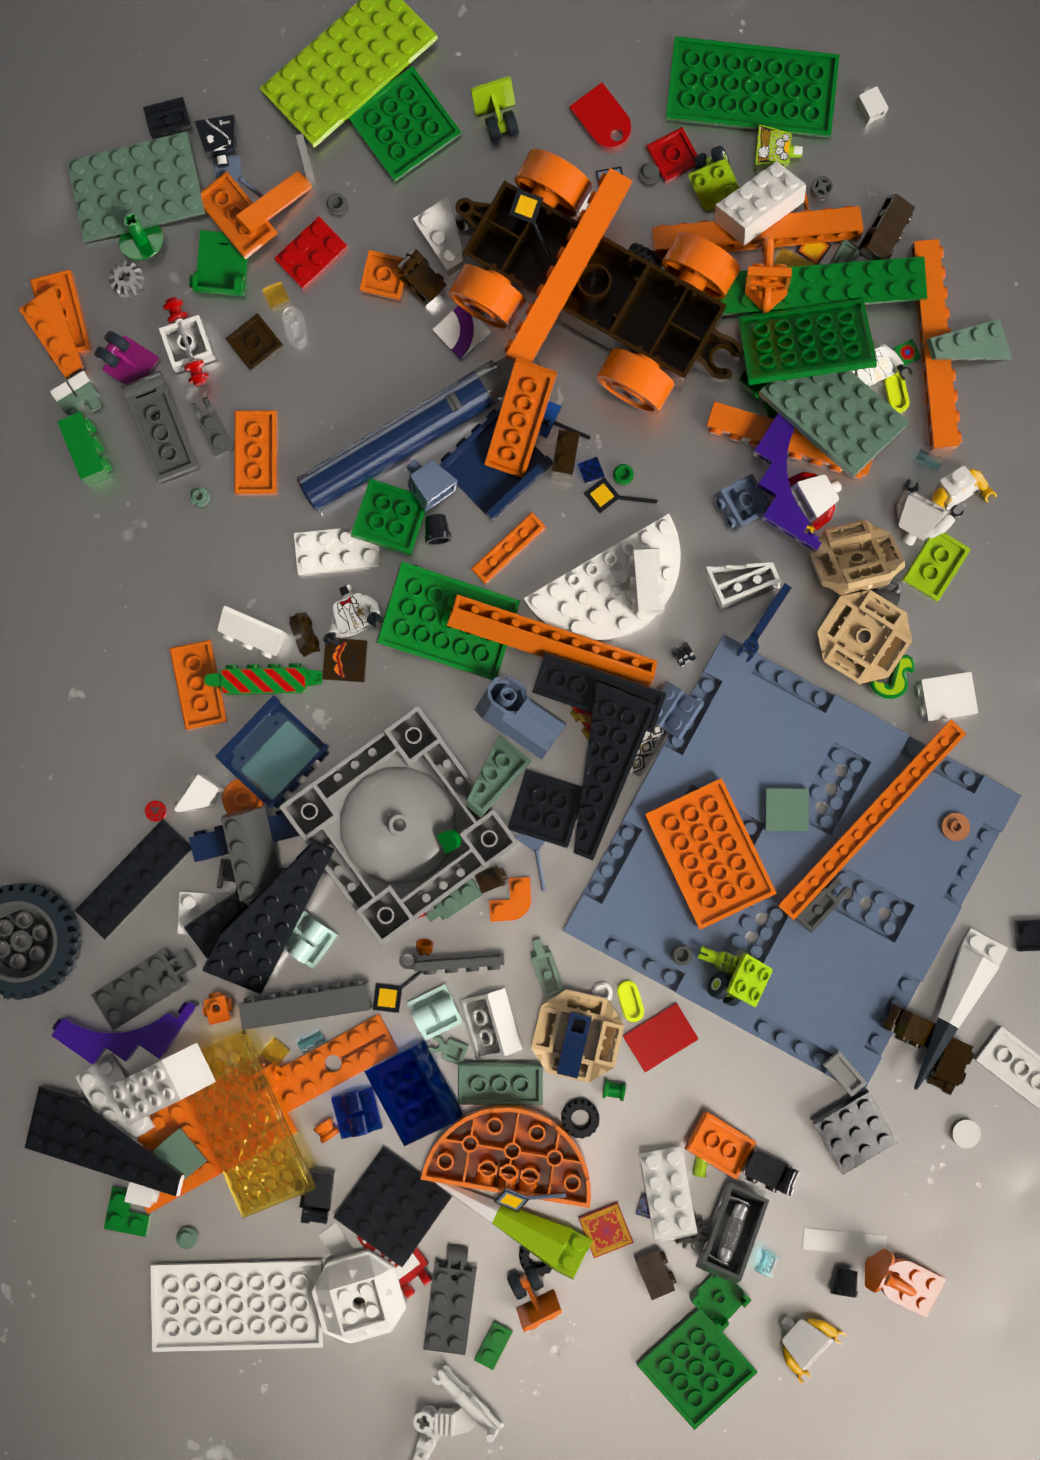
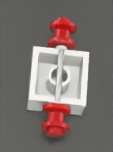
M177 297L169 298L162 307L165 311H169L170 316L167 318V321L173 324L159 328L172 368L176 373L182 371L190 372L189 384H194V386L204 385L207 383L206 380L209 378L208 373H203L202 367L205 363L216 359L203 321L199 315L186 319L188 317L187 312H182L181 306L184 304L183 300Z

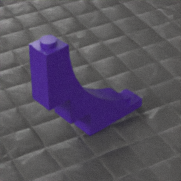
M778 413L753 455L770 465L757 486L774 497L762 520L815 553L822 543L818 541L819 537L815 534L804 532L810 522L794 499L787 474L788 448L795 427Z
M193 1000L189 1001L188 1004L184 1002L178 1010L179 1016L170 1011L151 1024L125 1031H106L91 1028L67 1016L57 1020L52 1027L55 1031L51 1036L92 1065L98 1062L106 1049L127 1062L139 1046L160 1059L167 1052L199 1004Z

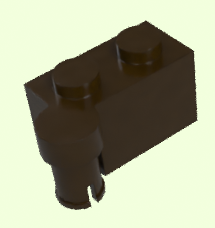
M411 248L406 253L403 261L396 266L398 271L396 276L426 305L447 284L444 282L443 276L429 266L428 260L417 249Z
M892 1004L886 1019H883L880 1027L895 1033L894 1038L905 1043L909 1039L908 1044L920 1049L921 1045L928 1048L936 1023Z
M952 1037L934 1064V1071L929 1073L928 1077L930 1079L927 1078L926 1083L936 1086L942 1092L951 1095L954 1088L965 1080V1068L971 1063L974 1053H972L973 1046Z

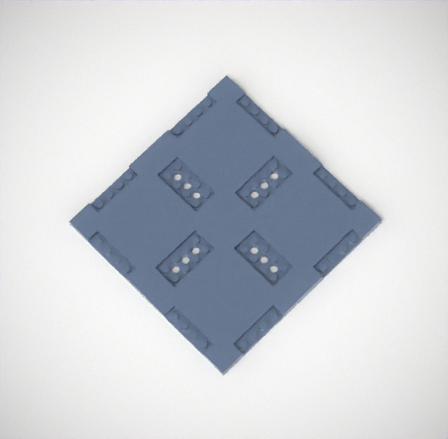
M723 635L690 695L704 706L681 740L669 733L563 931L833 1079L835 1078L823 1063L839 1050L867 1082L858 1091V1093H861L866 1089L882 1059L881 1055L893 1032L880 1027L883 1019H886L892 1004L906 1010L962 909L961 905L997 837L1003 832L1022 795L946 756L835 875V877L838 876L841 880L831 890V893L836 897L843 887L848 886L852 890V897L847 900L842 898L840 900L841 903L810 933L798 920H792L777 905L926 745L843 698L827 692L766 659L758 652L749 662H746L748 658L747 652L743 651L739 656L736 655L742 644ZM838 765H843L846 768V774L843 777L835 773ZM722 778L777 894L699 930L645 814ZM833 783L836 786L837 790L834 795L826 793L825 787L827 784ZM766 788L809 789V831H765ZM820 801L824 802L827 806L823 814L818 813L815 809L816 804ZM960 813L967 817L970 823V832L966 838L960 841H951L943 835L941 824L947 815ZM864 897L869 898L871 901V906L866 910L860 906V901ZM885 907L889 910L890 914L887 919L882 920L878 913L881 908ZM759 913H765L767 916V921L763 925H759L756 922L755 918ZM750 931L757 934V940L754 943L746 941V934ZM678 944H685L692 950L691 961L683 966L677 965L671 958V951ZM701 946L719 953L720 951H725L736 955L739 950H745L748 955L773 969L756 1007H752L742 1000L737 1005L730 1006L723 1003V999H716L709 995L707 985L713 975L723 973L729 976L730 979L733 975L716 969L712 963L697 959L698 954L702 953L700 952Z

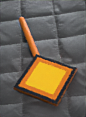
M805 193L804 206L805 210H809L808 198ZM828 242L800 245L795 252L812 264L818 265L832 245Z

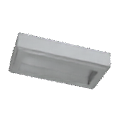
M303 134L296 135L295 139L305 177L308 181L315 180Z
M839 1050L823 1063L851 1097L867 1084L865 1079Z

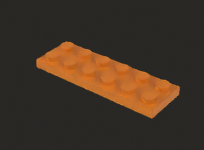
M516 358L484 465L520 478L525 477L558 372Z

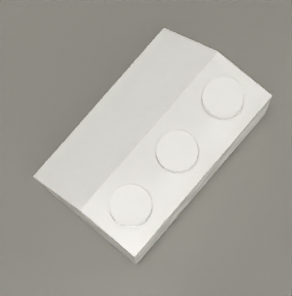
M225 605L223 607L217 629L218 632L222 633L221 638L233 642L234 639L241 642L240 646L251 651L253 647L261 650L259 654L269 659L272 656L278 658L287 637L284 631Z
M505 988L459 1000L476 1061L503 1057L522 1050Z

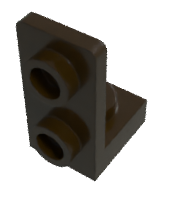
M498 865L475 875L482 894L500 886H505L504 881L508 879L504 868L499 869Z

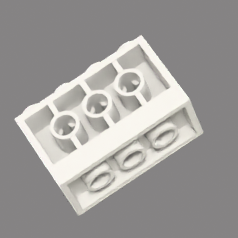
M195 1043L109 1086L121 1110L123 1118L127 1125H130L216 1081L198 1043Z

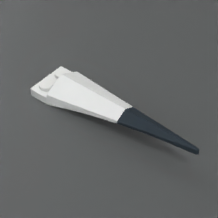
M972 928L968 929L959 946L943 1003L914 1085L915 1090L920 1087L999 969V965L1008 950L1007 947Z

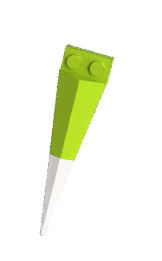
M433 1182L503 1231L554 1271L574 1280L593 1242L592 1239L574 1231L572 1228L520 1210L516 1212L495 1203L493 1199L461 1187Z

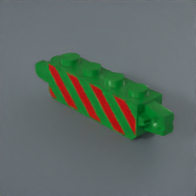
M290 663L289 667H280V664H268V668H259V664H248L246 668L239 669L238 665H225V669H220V673L207 674L204 677V683L208 687H221V691L225 695L300 694L306 690V687L322 684V671L308 670L306 667H301V663Z

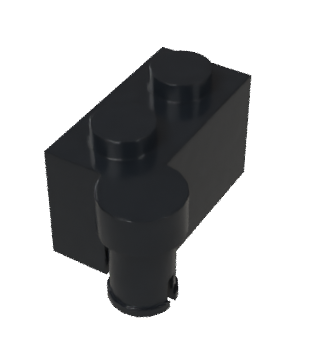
M755 1149L752 1150L742 1170L743 1174L746 1175V1180L757 1184L759 1181L766 1184V1189L774 1193L779 1191L788 1196L792 1195L794 1191L793 1185L800 1171L792 1169L791 1165Z
M310 1168L308 1174L304 1173L302 1186L306 1187L305 1195H301L299 1207L303 1208L301 1223L310 1224V1222L327 1225L335 1171Z

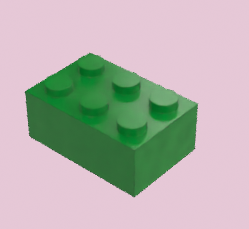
M81 412L58 420V426L80 479L88 486L111 478L110 471L113 468L109 459H106L102 453L105 451L102 441L95 435L97 429L93 420H90L89 416H85Z

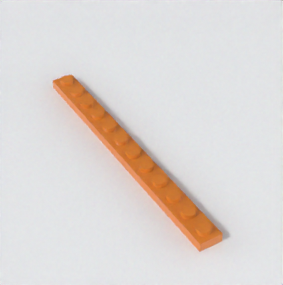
M950 719L777 906L792 920H795L967 733Z

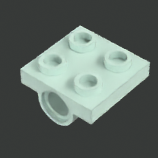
M304 910L284 949L295 959L314 969L338 934Z
M446 984L407 1002L415 1024L425 1041L464 1022Z

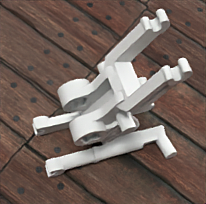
M448 1364L443 1366L446 1373L443 1370L437 1372L441 1379L433 1376L432 1381L434 1384L440 1385L461 1408L449 1409L440 1407L439 1411H437L434 1406L426 1405L416 1414L413 1425L420 1433V1438L415 1448L413 1460H429L441 1436L453 1437L467 1433L472 1430L476 1423L488 1432L486 1440L489 1443L494 1442L496 1435L503 1428V1422L499 1421L490 1412V1409L469 1389V1386H466L451 1371V1367Z

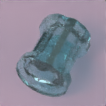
M762 1249L761 1253L763 1255L759 1265L755 1266L754 1270L772 1278V1270L780 1257Z

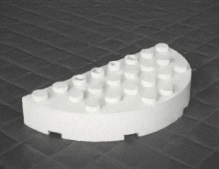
M670 514L665 515L523 598L524 603L542 623L599 642L617 640L640 630L657 615L636 616V611H632V598H635V590H631L630 577H634V568L630 569L629 556H633L634 550L659 549L661 585L663 586L662 603L665 606L675 588L681 559L678 533Z

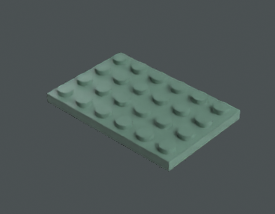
M187 131L67 161L82 237L85 243L128 233L124 224V218L128 214L137 215L143 229L206 214Z
M852 371L769 382L758 394L851 478L856 476L909 423L908 420Z

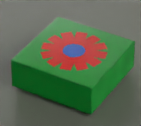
M913 339L892 349L903 361V366L921 358Z

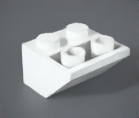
M204 775L192 776L186 785L188 787L184 795L181 793L174 804L177 806L174 810L185 813L213 807L222 795L224 788Z

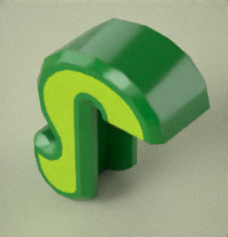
M909 655L902 656L891 673L888 684L877 681L867 682L871 694L882 700H894L902 696L908 689V679L905 672L911 674L915 669L913 658Z

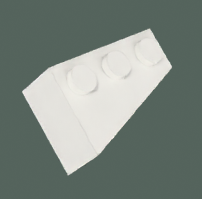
M659 549L634 550L633 556H629L630 569L634 568V577H630L631 590H635V598H632V611H636V616L662 615L665 609L662 603L663 586L661 585Z
M773 562L740 566L726 565V567L709 566L705 570L706 577L721 611L778 589L781 584Z

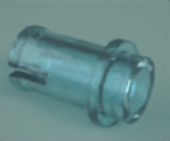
M922 448L915 461L932 468L931 471H938L943 462L940 459L941 456L936 457Z
M320 1030L305 1039L300 1038L301 1041L297 1042L302 1054L305 1052L308 1054L309 1050L326 1043Z

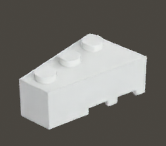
M447 196L413 218V223L443 271L449 277L463 268V251Z

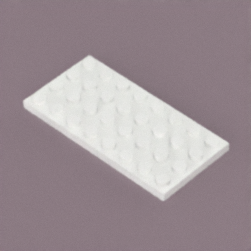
M322 1259L152 1264V1352L323 1348L324 1333L312 1295V1289L322 1272Z

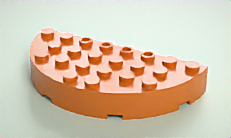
M520 1105L486 1106L469 1112L454 1121L433 1144L425 1161L421 1180L501 1193L505 1188L524 1196L565 1193L566 1197L538 1200L590 1208L591 1185L585 1159L575 1140L551 1117L540 1111Z

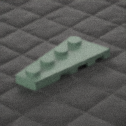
M1000 319L926 340L932 360L984 359L989 361H1008L1012 359Z
M499 734L465 805L481 818L527 768L531 760Z

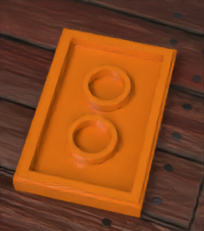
M704 1111L684 1149L737 1180L757 1142Z

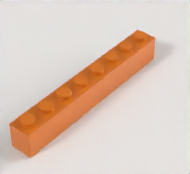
M714 401L705 429H708L710 434L721 436V434L727 435L730 440L735 442H741V440L750 442V446L757 448L774 420ZM796 428L794 429L788 448L789 458L797 461L805 459L809 461L810 465L821 467V465L830 467L829 470L835 473L843 471ZM872 460L853 478H865L869 473Z

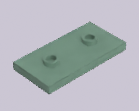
M458 1062V1105H543V1066L540 1062Z

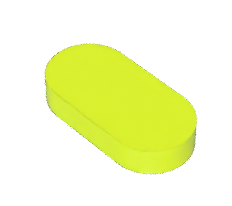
M896 372V374L883 380V387L887 403L898 413H903L909 407L910 400L905 380H901L898 376L899 372Z
M624 980L617 987L621 1009L628 1021L637 1022L644 1015L640 994L634 982Z

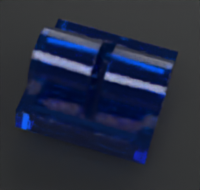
M373 1086L331 1097L341 1139L358 1137L383 1129Z

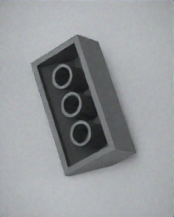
M265 806L224 814L221 818L240 901L255 898L280 875Z

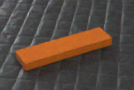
M296 171L237 214L236 220L250 234L312 188V184L299 171Z
M531 512L481 558L471 570L486 584L535 539L546 526Z

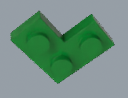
M112 1186L104 1229L146 1237L151 1214L130 1211L132 1203L124 1202L128 1188Z

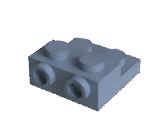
M753 474L721 489L714 495L716 508L723 511L726 516V525L729 528H733L734 531L763 516L771 505L763 490L757 487L758 482Z
M665 681L664 684L661 683L656 687L658 690L667 692L656 725L681 740L704 705L680 688Z

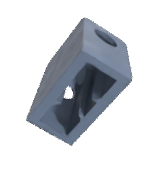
M413 460L408 464L407 469L412 473L409 476L408 487L425 512L455 492L458 480L434 461H430L424 466H421L417 460Z

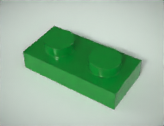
M494 1320L474 1361L494 1370L513 1330Z

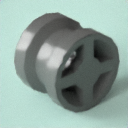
M826 176L815 178L810 187L812 198L817 201L826 200L833 188L832 181Z

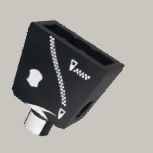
M228 115L195 121L207 158H216L218 168L228 167V156L237 154V121L235 116Z

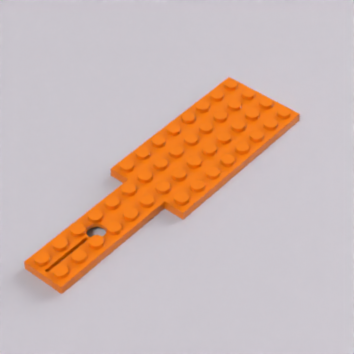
M380 1014L281 1067L285 1081L279 1084L280 1089L271 1094L265 1092L257 1096L248 1079L250 1075L257 1072L255 1067L262 1064L257 1056L215 1079L216 1082L151 1114L149 1117L155 1127L137 1138L140 1144L154 1150L181 1127L208 1160L183 1181L179 1196L176 1197L160 1192L157 1203L154 1202L150 1208L144 1207L147 1214L296 1133L298 1129L288 1112L399 1052ZM335 1055L341 1059L342 1064L339 1070L329 1071L326 1068L325 1060L328 1056Z

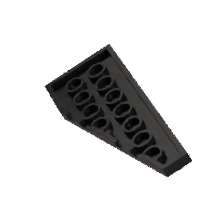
M313 840L288 868H285L274 881L249 903V906L241 914L234 918V921L228 927H225L220 932L203 966V971L262 994L334 852V848Z
M44 1085L39 1086L24 1148L177 1197L180 1195L184 1173L165 1159L159 1158L149 1147L140 1144L138 1139L114 1121L105 1118L99 1110L85 1103L86 1101L83 1098Z

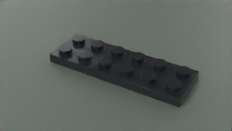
M545 652L532 693L593 713L596 686L600 682L657 705L647 732L653 733L667 692Z
M162 819L74 911L106 940L192 851L190 843L165 819Z

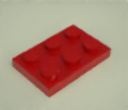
M318 216L274 260L304 290L348 248V245Z

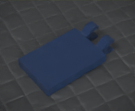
M784 583L748 639L743 642L737 651V656L745 651L748 653L746 662L753 658L759 649L758 638L792 587Z

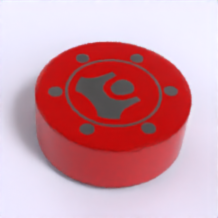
M151 801L145 807L146 817L154 822L161 821L167 814V808L161 801Z

